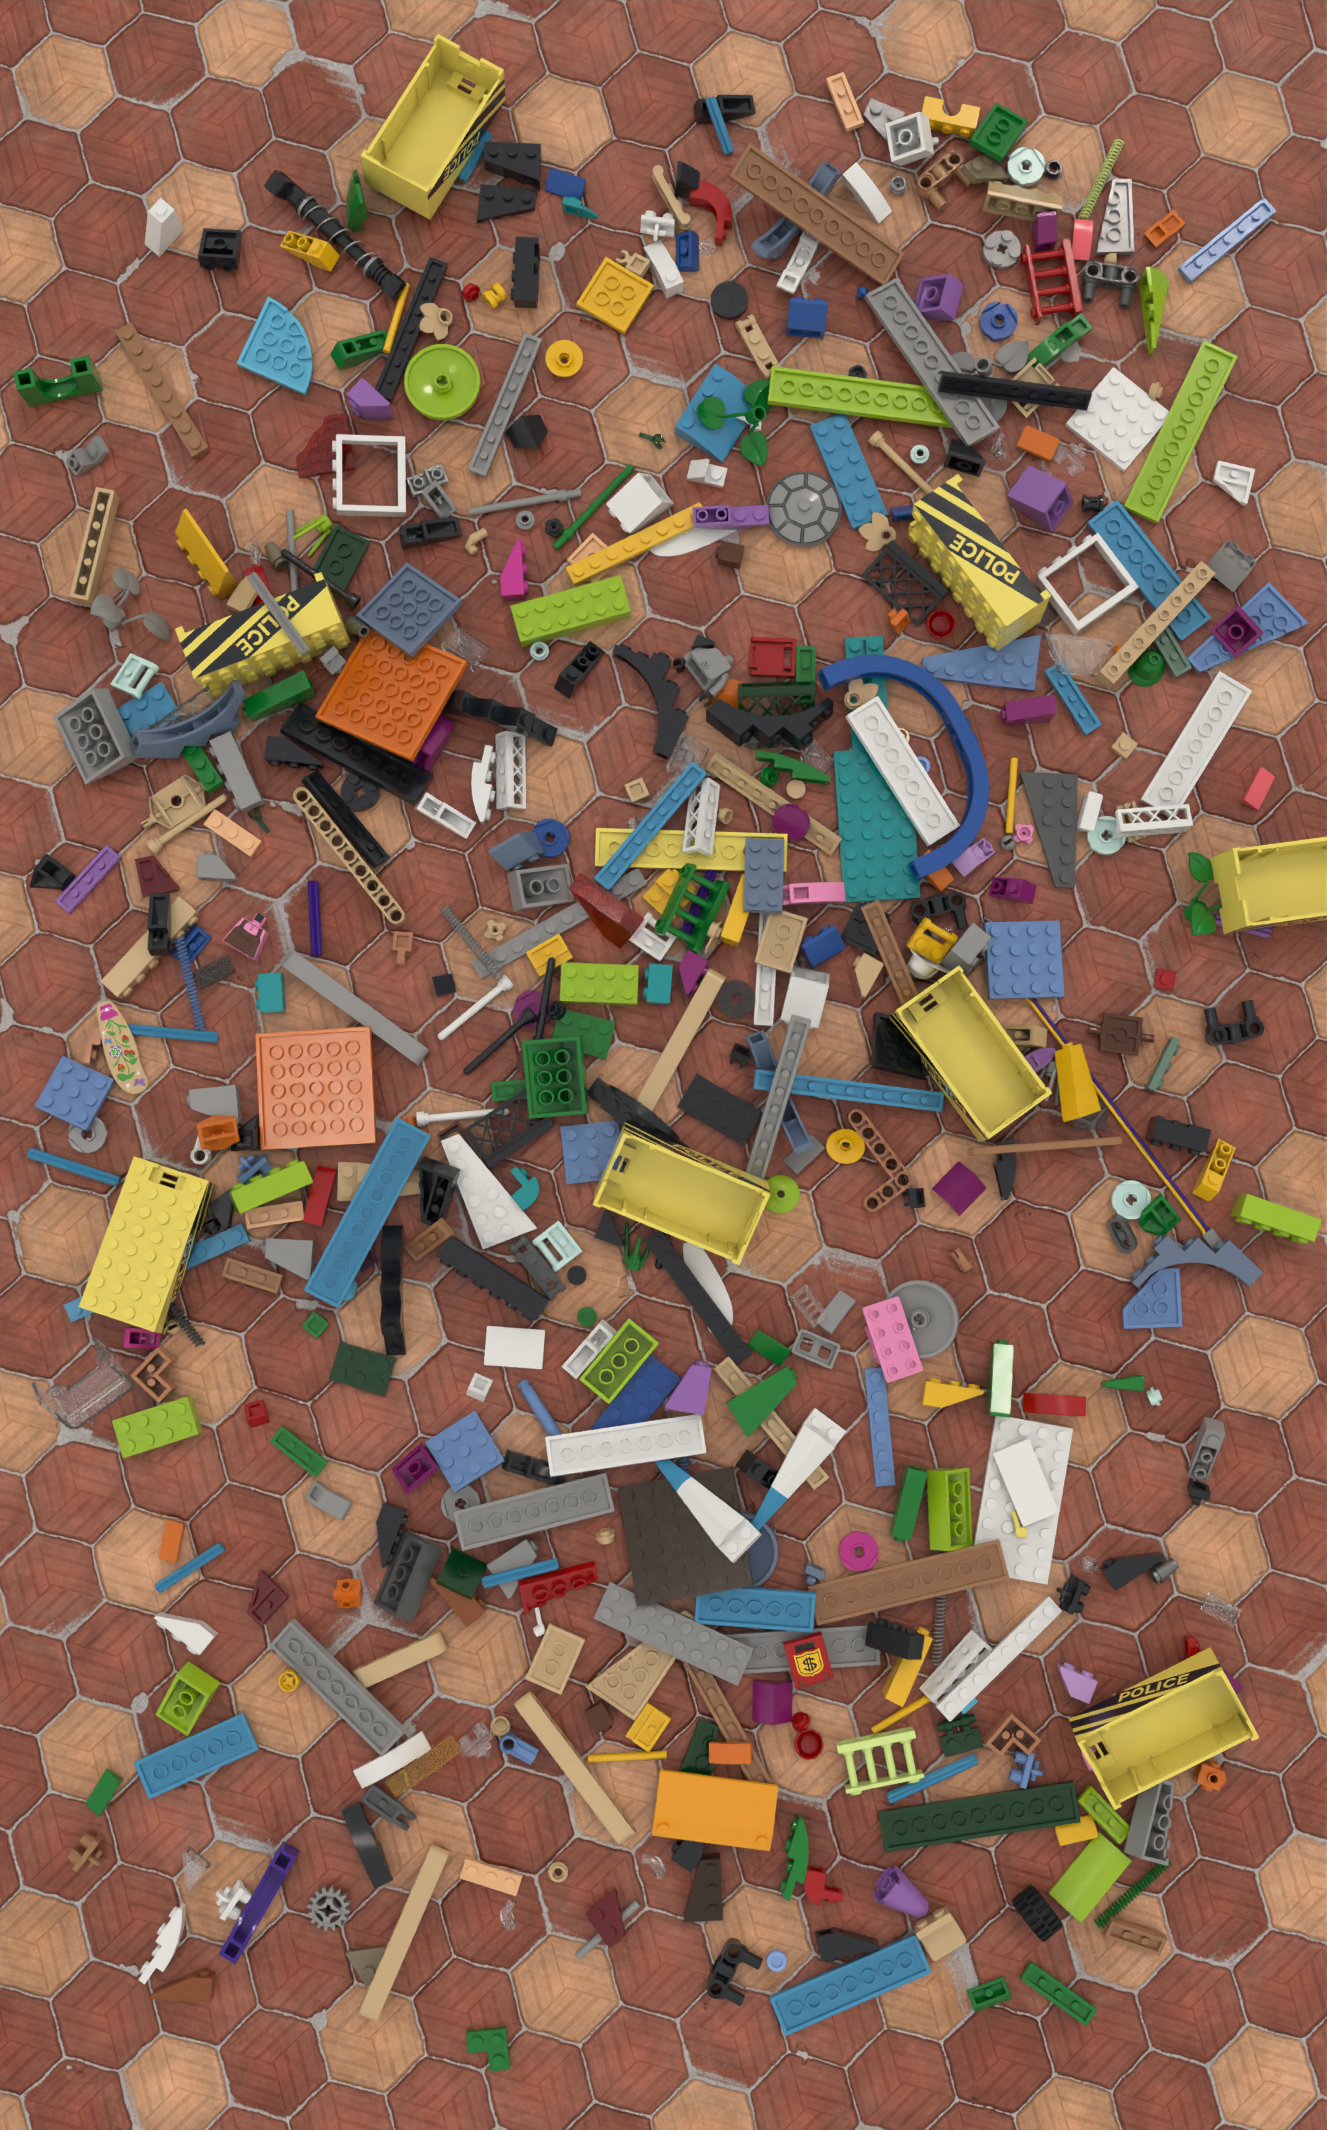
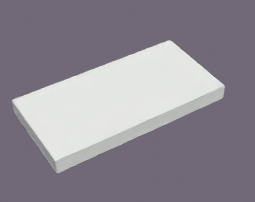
M1029 1438L992 1453L1022 1527L1059 1513Z

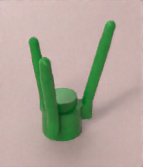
M628 1222L625 1223V1256L623 1262H626L625 1268L640 1271L641 1266L645 1265V1260L651 1249L647 1246L643 1256L638 1254L642 1239L638 1237L635 1251L630 1253L629 1256Z

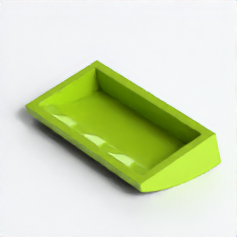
M1097 1831L1098 1837L1088 1842L1048 1892L1081 1923L1132 1861L1129 1856L1099 1831Z

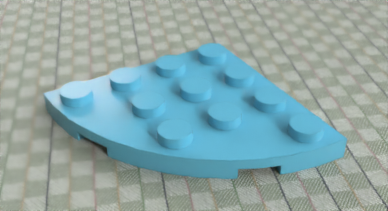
M268 297L236 364L238 367L306 396L313 373V357L308 338L299 321L288 309L278 301Z

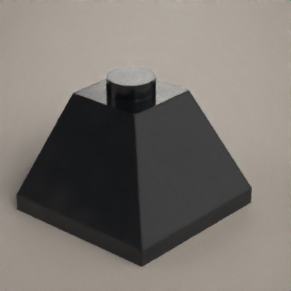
M952 439L943 467L980 477L986 461L972 446H965L961 439Z

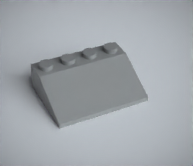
M92 688L53 716L85 785L107 776L137 759L130 745L131 737L108 689Z

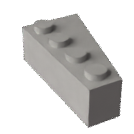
M1165 1780L1138 1794L1124 1853L1168 1866L1169 1859L1166 1858V1850L1170 1849V1840L1167 1839L1168 1828H1171L1172 1821L1169 1817V1810L1173 1806L1174 1782Z

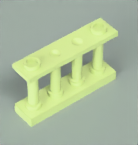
M913 1726L835 1742L838 1754L845 1756L850 1780V1784L844 1785L846 1794L858 1795L863 1790L906 1781L908 1783H916L921 1778H924L922 1770H916L910 1743L912 1739L916 1738ZM900 1742L903 1744L908 1772L896 1773L891 1749L892 1743ZM881 1745L884 1749L889 1776L877 1778L872 1750L873 1747ZM862 1750L864 1752L870 1780L858 1782L852 1755L854 1751Z

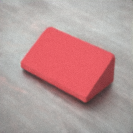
M1260 766L1241 803L1258 811L1275 776Z

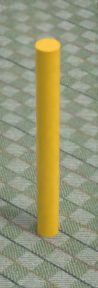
M406 283L407 285L397 301L383 347V352L386 354H390L410 288L408 283Z
M1010 758L1005 834H1013L1018 758Z
M924 1695L872 1726L873 1733L877 1734L931 1700Z
M667 1750L588 1755V1763L667 1759Z

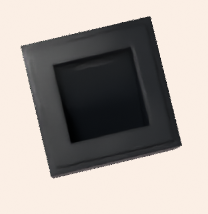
M697 635L692 650L697 647L714 648L715 641Z
M452 973L432 977L437 997L456 992Z

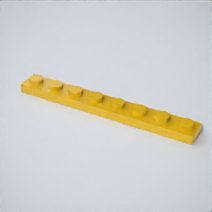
M699 502L565 567L573 585L576 586L695 528L693 527L692 507H702L701 503Z

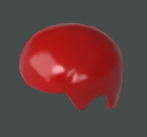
M942 609L933 611L926 621V629L929 634L939 639L950 636L956 628V620L953 614Z
M805 1729L795 1736L794 1749L801 1758L813 1760L822 1753L824 1744L822 1736L817 1731Z

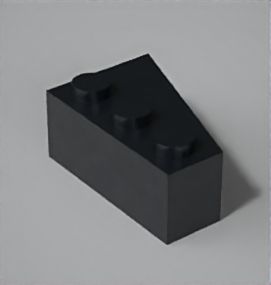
M484 142V165L486 171L505 178L515 179L518 183H526L540 190L541 144Z
M516 237L515 252H513L515 270H512L514 288H511V300H514L516 308H538L539 238Z
M1159 1115L1150 1117L1145 1140L1151 1141L1150 1145L1162 1147V1144L1169 1145L1171 1150L1181 1151L1182 1148L1188 1150V1154L1197 1156L1200 1153H1206L1211 1133L1210 1129L1180 1123L1177 1120L1163 1119L1164 1117Z
M424 1156L417 1164L420 1178L421 1222L432 1225L441 1217L444 1221L446 1220L461 1169Z
M877 1619L876 1622H868L865 1646L907 1660H921L925 1635L918 1633L916 1629L905 1627L897 1622Z

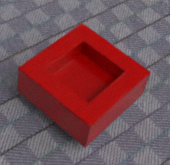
M1157 968L1153 988L1173 991L1177 971Z

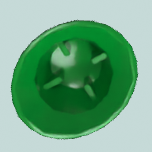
M1146 649L1128 668V675L1132 682L1138 686H1151L1162 678L1166 665L1159 652Z

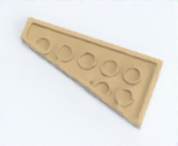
M686 1609L679 1613L695 1621V1616ZM641 1642L588 1683L586 1688L635 1721L677 1657L645 1642Z

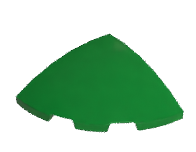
M357 170L352 172L346 199L347 226L352 233L362 231V221L368 220Z

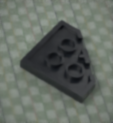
M876 1012L873 1015L871 1068L921 1080L925 1079L927 1069L890 1020V1015Z

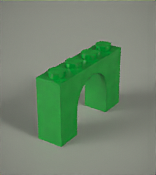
M87 355L69 359L72 374L59 379L40 378L32 368L15 371L13 374L17 391L29 407L103 391L100 373L90 357Z

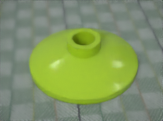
M776 1175L769 1178L767 1181L769 1182L770 1197L765 1207L771 1212L778 1214L787 1213L794 1209L800 1197L796 1182L785 1175ZM782 1190L784 1192L783 1198L777 1196L778 1191Z

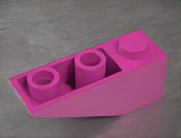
M521 538L517 539L500 576L503 601L525 600V593H529L528 582H524V575H527V563H523V556H526L525 544L522 545Z

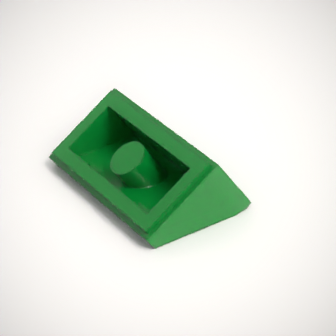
M758 1329L747 1345L779 1366L782 1365L791 1351Z
M106 1769L85 1804L96 1815L101 1816L123 1778Z
M1004 1976L967 1990L975 2013L1012 1999Z

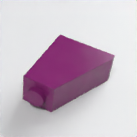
M1055 695L1006 702L1003 708L1000 709L1001 720H1004V726L1049 723L1056 715Z
M439 715L411 763L430 772L451 738L455 723L449 718Z

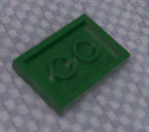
M335 525L313 569L319 573L321 572L324 577L346 591L370 545V541Z
M340 1342L329 1380L386 1396L397 1358Z

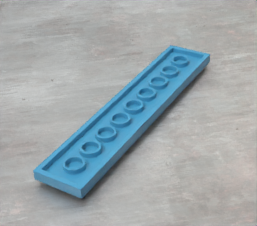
M396 1117L303 1291L339 1308L429 1141L430 1134Z

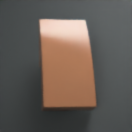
M99 1026L93 1032L86 1045L82 1063L94 1065V1062L98 1059L99 1051L97 1046L103 1047Z

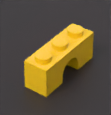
M925 96L922 113L929 117L931 130H938L944 134H957L963 138H972L976 130L980 107L962 104L957 115L948 116L942 109L944 100Z

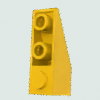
M288 231L280 244L282 249L317 268L330 272L340 257L328 242L293 231Z
M1221 1139L1216 1141L1197 1178L1192 1191L1193 1194L1210 1202L1219 1193L1236 1147Z
M930 1377L929 1381L924 1380L921 1404L943 1408L984 1394V1390L979 1389L980 1385L968 1384V1387L960 1386L961 1382L950 1380L948 1384L941 1383V1379Z

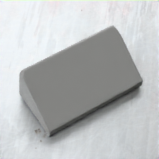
M812 1134L809 1137L814 1146L813 1148L796 1155L793 1151L783 1160L795 1174H798L825 1149Z

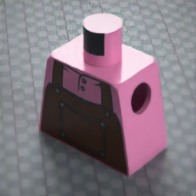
M256 913L251 922L242 918L226 935L223 942L257 962L269 934L261 928L267 918L259 913Z

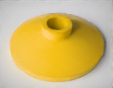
M556 341L546 352V365L556 376H573L582 367V351L572 341ZM563 359L568 360L566 364H563L561 361Z
M840 1129L828 1137L826 1150L829 1156L836 1162L850 1164L858 1161L863 1156L865 1143L857 1132L850 1129Z

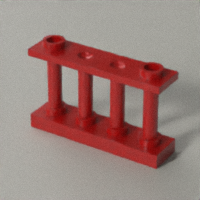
M1070 238L1063 239L1057 250L1031 254L1029 245H1025L1020 257L1021 264L1025 265L1032 304L1030 314L1031 318L1035 321V325L1040 324L1042 315L1068 311V313H1071L1072 319L1081 314L1083 307ZM1057 257L1062 261L1060 268L1035 272L1032 261ZM1060 275L1065 277L1066 283L1064 286L1037 290L1035 279ZM1064 293L1068 295L1069 301L1067 304L1040 308L1039 297Z

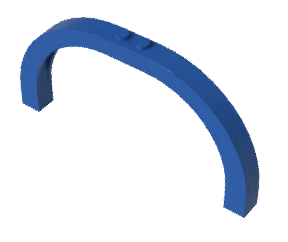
M860 655L822 668L817 676L825 691L860 678L894 680L920 693L940 715L965 768L968 783L967 806L960 826L943 846L912 860L907 865L915 882L943 869L958 858L975 839L984 821L988 806L989 780L987 767L978 745V738L970 728L969 719L964 716L959 704L950 691L937 678L909 661L886 655Z

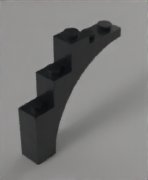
M615 645L613 656L627 663L638 672L654 696L658 710L659 728L653 754L671 761L689 720V716L686 715L684 710L679 708L673 709L680 693V687L671 680L664 681L671 666V659L662 652L658 654L654 652L650 659L647 654L633 652L626 645Z
M454 690L442 710L444 714L471 718L508 729L550 747L553 745L558 730L556 727L535 717V714L524 708L507 707L494 699L478 698L466 691Z
M826 698L818 705L802 712L790 715L767 716L742 711L718 699L706 709V722L738 747L749 742L753 736L768 749L773 745L779 744L783 738L800 751L803 747L811 744L813 731L817 730L824 720H828L833 715L834 702Z
M403 1225L383 1226L380 1251L382 1272L380 1284L382 1302L380 1325L382 1335L384 1336L386 1355H406L403 1315Z

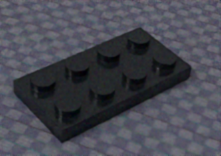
M696 1074L677 1106L679 1109L742 1146L745 1145L763 1113L699 1074Z

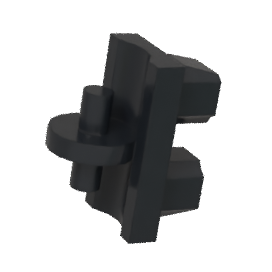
M1071 1575L1063 1588L1057 1587L1056 1589L1057 1592L1061 1593L1059 1608L1072 1615L1074 1613H1082L1084 1603L1078 1600L1081 1594L1087 1596L1091 1587L1084 1580Z

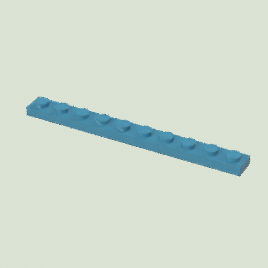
M755 1069L753 1089L769 1091L775 1072ZM795 1074L790 1091L792 1094L942 1112L944 1093L798 1074Z
M244 1224L236 1225L195 1244L186 1270L251 1241ZM82 1297L64 1304L71 1323L95 1313L79 1307Z

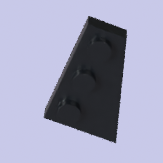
M481 184L477 224L494 218L496 220L506 215L512 214L514 216L535 211L537 190Z

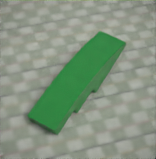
M756 750L755 761L774 763L773 770L792 773L791 781L800 780L802 782L829 785L830 783L829 776L797 759L774 752Z

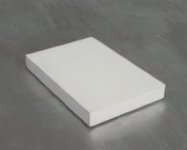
M487 1326L484 1365L542 1369L545 1330Z

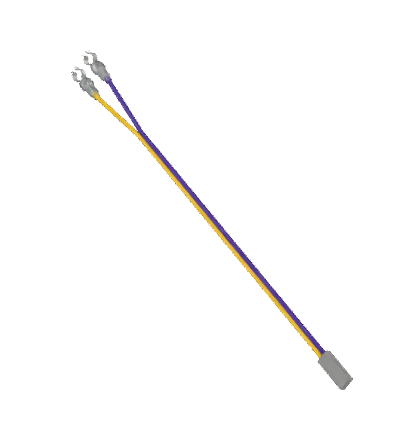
M979 952L981 957L985 960V952L983 954ZM1032 998V1001L1025 999L1059 1044H1067L1068 1041L1037 1002L1036 998ZM1090 1072L1096 1093L1201 1230V1237L1211 1250L1214 1251V1245L1221 1239L1212 1228H1208Z

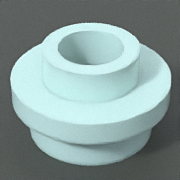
M924 445L914 446L910 452L911 460L916 464L925 463L929 458L927 447ZM921 451L923 456H918L917 452Z
M538 641L530 647V654L533 659L541 661L547 658L549 648L546 643ZM542 649L543 653L537 654L536 650Z
M1151 1387L1149 1391H1146L1152 1406H1160V1401L1163 1400L1159 1389L1155 1390L1154 1387Z

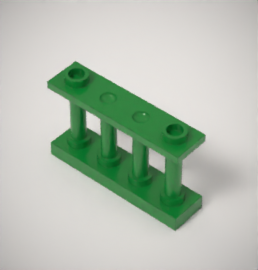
M685 863L679 872V879L662 916L655 924L656 929L654 933L665 936L666 932L686 942L685 950L699 954L707 938L708 930L714 922L731 884L721 880H716L713 883L694 873L697 865ZM690 880L710 890L711 893L707 900L686 890ZM682 897L702 907L700 917L697 918L678 907ZM674 915L694 924L695 928L691 935L670 925Z

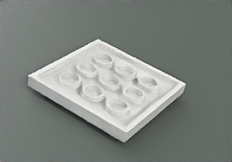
M1113 367L1092 392L1087 411L1077 410L1065 424V427L1124 473L1160 430L1169 411L1156 400L1153 401L1146 392Z

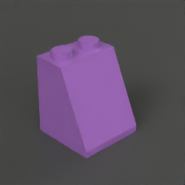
M1028 466L1021 473L1015 486L1011 487L1007 495L1012 507L1051 533L1073 504L1066 482L1031 466Z
M696 1360V1363L690 1364L666 1400L665 1409L704 1415L712 1369L707 1361Z

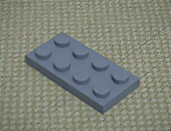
M746 838L743 912L782 914L784 840Z

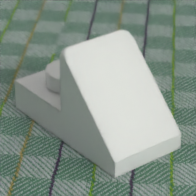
M710 459L692 460L690 462L686 480L723 489L728 468L709 464Z

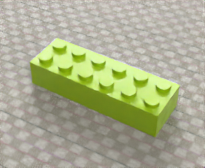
M621 575L510 606L522 648L538 641L545 642L631 617V609Z

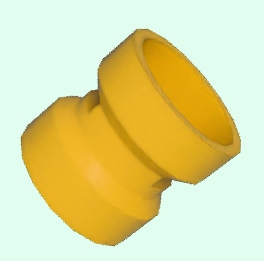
M498 282L494 283L490 290H486L481 294L491 309L496 308L500 301L508 298L507 293Z
M289 1668L279 1677L278 1683L283 1691L291 1692L299 1685L301 1677L292 1668Z

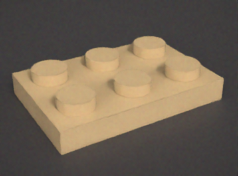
M783 910L782 914L769 913L754 963L791 974L808 918Z
M549 1623L525 1679L561 1695L585 1642V1638Z

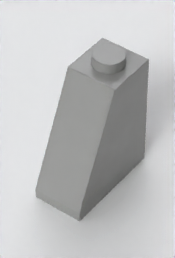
M229 1085L189 1090L187 1104L191 1106L192 1110L210 1116H235L237 1124H243L239 1086Z
M266 1238V1242H263L262 1253L265 1254L266 1259L309 1280L314 1271L316 1241Z
M526 1537L488 1562L487 1567L492 1574L531 1565L537 1557L538 1552L536 1550L539 1548L533 1539L529 1540ZM522 1579L499 1584L508 1599L518 1587V1581Z

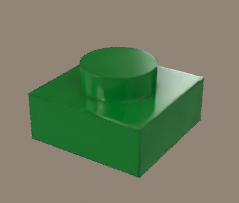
M314 1311L302 1327L318 1339L330 1323Z

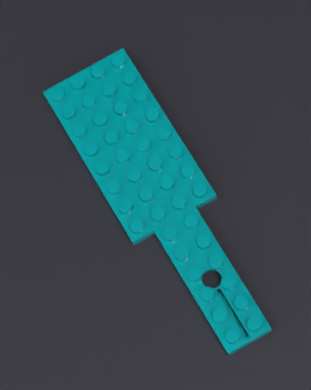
M883 636L844 639L845 659L860 655H884ZM861 678L863 684L872 683L878 685L875 697L878 696L888 711L886 679L868 678L867 683V678ZM851 698L850 702L855 704L857 700L856 698ZM850 726L852 750L833 752L839 837L842 838L839 848L842 882H844L846 900L843 904L873 902L878 899L879 901L920 899L919 880L915 882L907 865L912 860L918 858L916 828Z

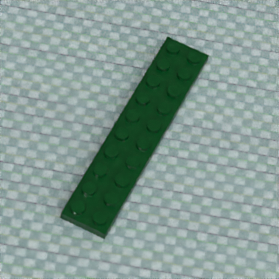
M1073 1780L1027 1787L1026 1789L1020 1788L878 1810L885 1853L1080 1822Z

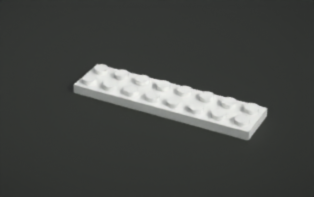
M1219 671L1140 801L1150 807L1184 804L1252 690ZM1160 812L1161 814L1169 818L1167 814H1165L1164 812Z
M878 696L845 716L927 847L960 826Z
M699 1414L545 1437L550 1477L706 1454L702 1420Z

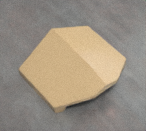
M247 576L239 583L227 602L228 610L240 612L252 606L258 593L248 581Z

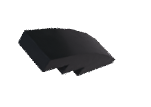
M359 1802L342 1810L352 1840L374 1888L376 1889L393 1881L381 1844L376 1839L371 1823L368 1822L362 1803Z

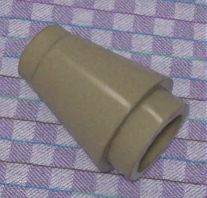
M273 541L268 542L264 546L273 568L280 571L289 565V561L281 555V549Z

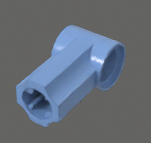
M511 1731L500 1738V1749L503 1753L511 1754L529 1765L532 1764L539 1748L517 1737ZM506 1739H512L514 1744L508 1747L503 1742Z

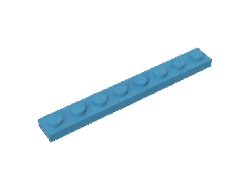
M692 761L598 872L594 880L609 892L706 777L707 773Z

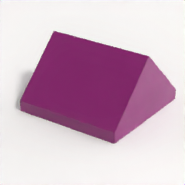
M1239 605L1234 607L1210 629L1234 658L1238 657L1263 634L1262 630Z
M959 1161L932 1188L959 1216L986 1189L976 1174Z
M420 1443L398 1462L392 1470L405 1492L410 1494L439 1469V1465L426 1447Z
M753 1680L752 1721L769 1725L791 1722L792 1681Z

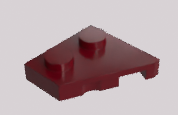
M154 855L135 859L143 897L150 896V893L180 891L179 886Z
M263 1570L258 1574L259 1579L256 1588L253 1590L252 1601L249 1603L247 1614L260 1627L289 1598Z
M616 1889L608 1893L585 1914L609 1948L626 1934L624 1924L622 1923L621 1908H619Z

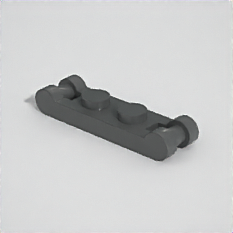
M524 1234L519 1237L517 1242H512L508 1246L551 1301L556 1297L557 1293L567 1289ZM525 1245L528 1250L522 1254L519 1249ZM553 1280L556 1285L550 1289L547 1284Z

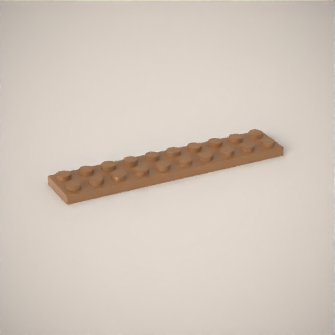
M750 142L728 176L733 182L880 286L889 281L905 254Z
M996 1539L958 1550L817 1583L813 1586L809 1585L808 1590L816 1592L814 1614L818 1626L1010 1578L1000 1541Z

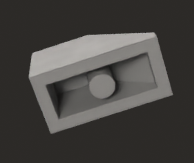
M207 851L204 854H198L197 878L209 881L239 882V878L215 852Z

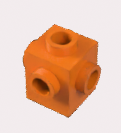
M347 1578L337 1580V1587L333 1588V1600H337L338 1608L362 1607L363 1587L361 1579Z
M1209 1760V1763L1203 1761L1196 1765L1192 1779L1196 1783L1201 1784L1200 1787L1212 1792L1213 1789L1219 1791L1220 1787H1223L1225 1784L1226 1772L1220 1767L1221 1764Z

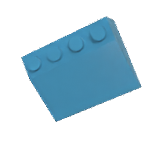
M714 364L675 425V435L723 463L746 428L747 423L736 417L724 418L722 428L717 430L709 429L700 421L697 414V406L704 399L713 396L723 401L725 405L724 414L726 415L746 412L750 409L751 405L744 399V392L747 386L733 374Z

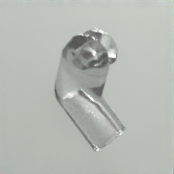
M256 541L246 542V551L251 552V565L260 566L261 550Z
M511 1898L507 1899L500 1912L502 1925L508 1931H512L516 1927L512 1914L516 1902Z

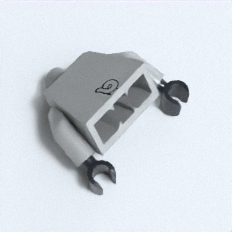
M697 647L685 654L683 659L675 658L673 666L681 664L676 668L677 673L683 672L686 666L705 692L709 691L708 694H702L699 698L700 702L703 699H708V702L704 704V707L707 708L711 705V698L713 696L716 697L725 687L734 661L731 655L723 656L717 648Z

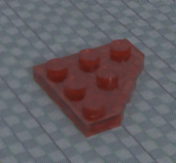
M346 413L327 415L318 431H315L307 442V446L298 454L296 463L300 479L336 473V471H332V459L336 460V452H332V441H336V434L350 435ZM342 444V472L356 470L352 444Z

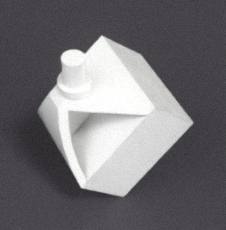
M917 112L885 124L891 162L902 166L934 155L933 145H938L939 139L938 137H932L929 117L927 115Z

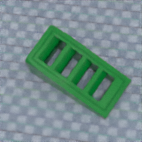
M1134 1375L1105 1380L1101 1382V1386L1142 1392L1144 1391L1145 1376Z

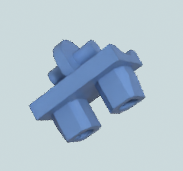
M263 1153L256 1159L252 1154L247 1159L243 1155L239 1157L242 1163L237 1168L242 1172L237 1176L238 1182L250 1183L249 1179L254 1177L253 1174L258 1170L264 1176L268 1175L267 1171L272 1168L268 1163L267 1157Z
M1015 1750L1013 1760L1014 1762L1022 1763L1021 1770L1011 1768L1008 1778L1018 1783L1021 1788L1026 1789L1028 1780L1035 1781L1036 1776H1042L1044 1771L1039 1769L1040 1761L1034 1760L1035 1753L1031 1752L1027 1755L1023 1750Z

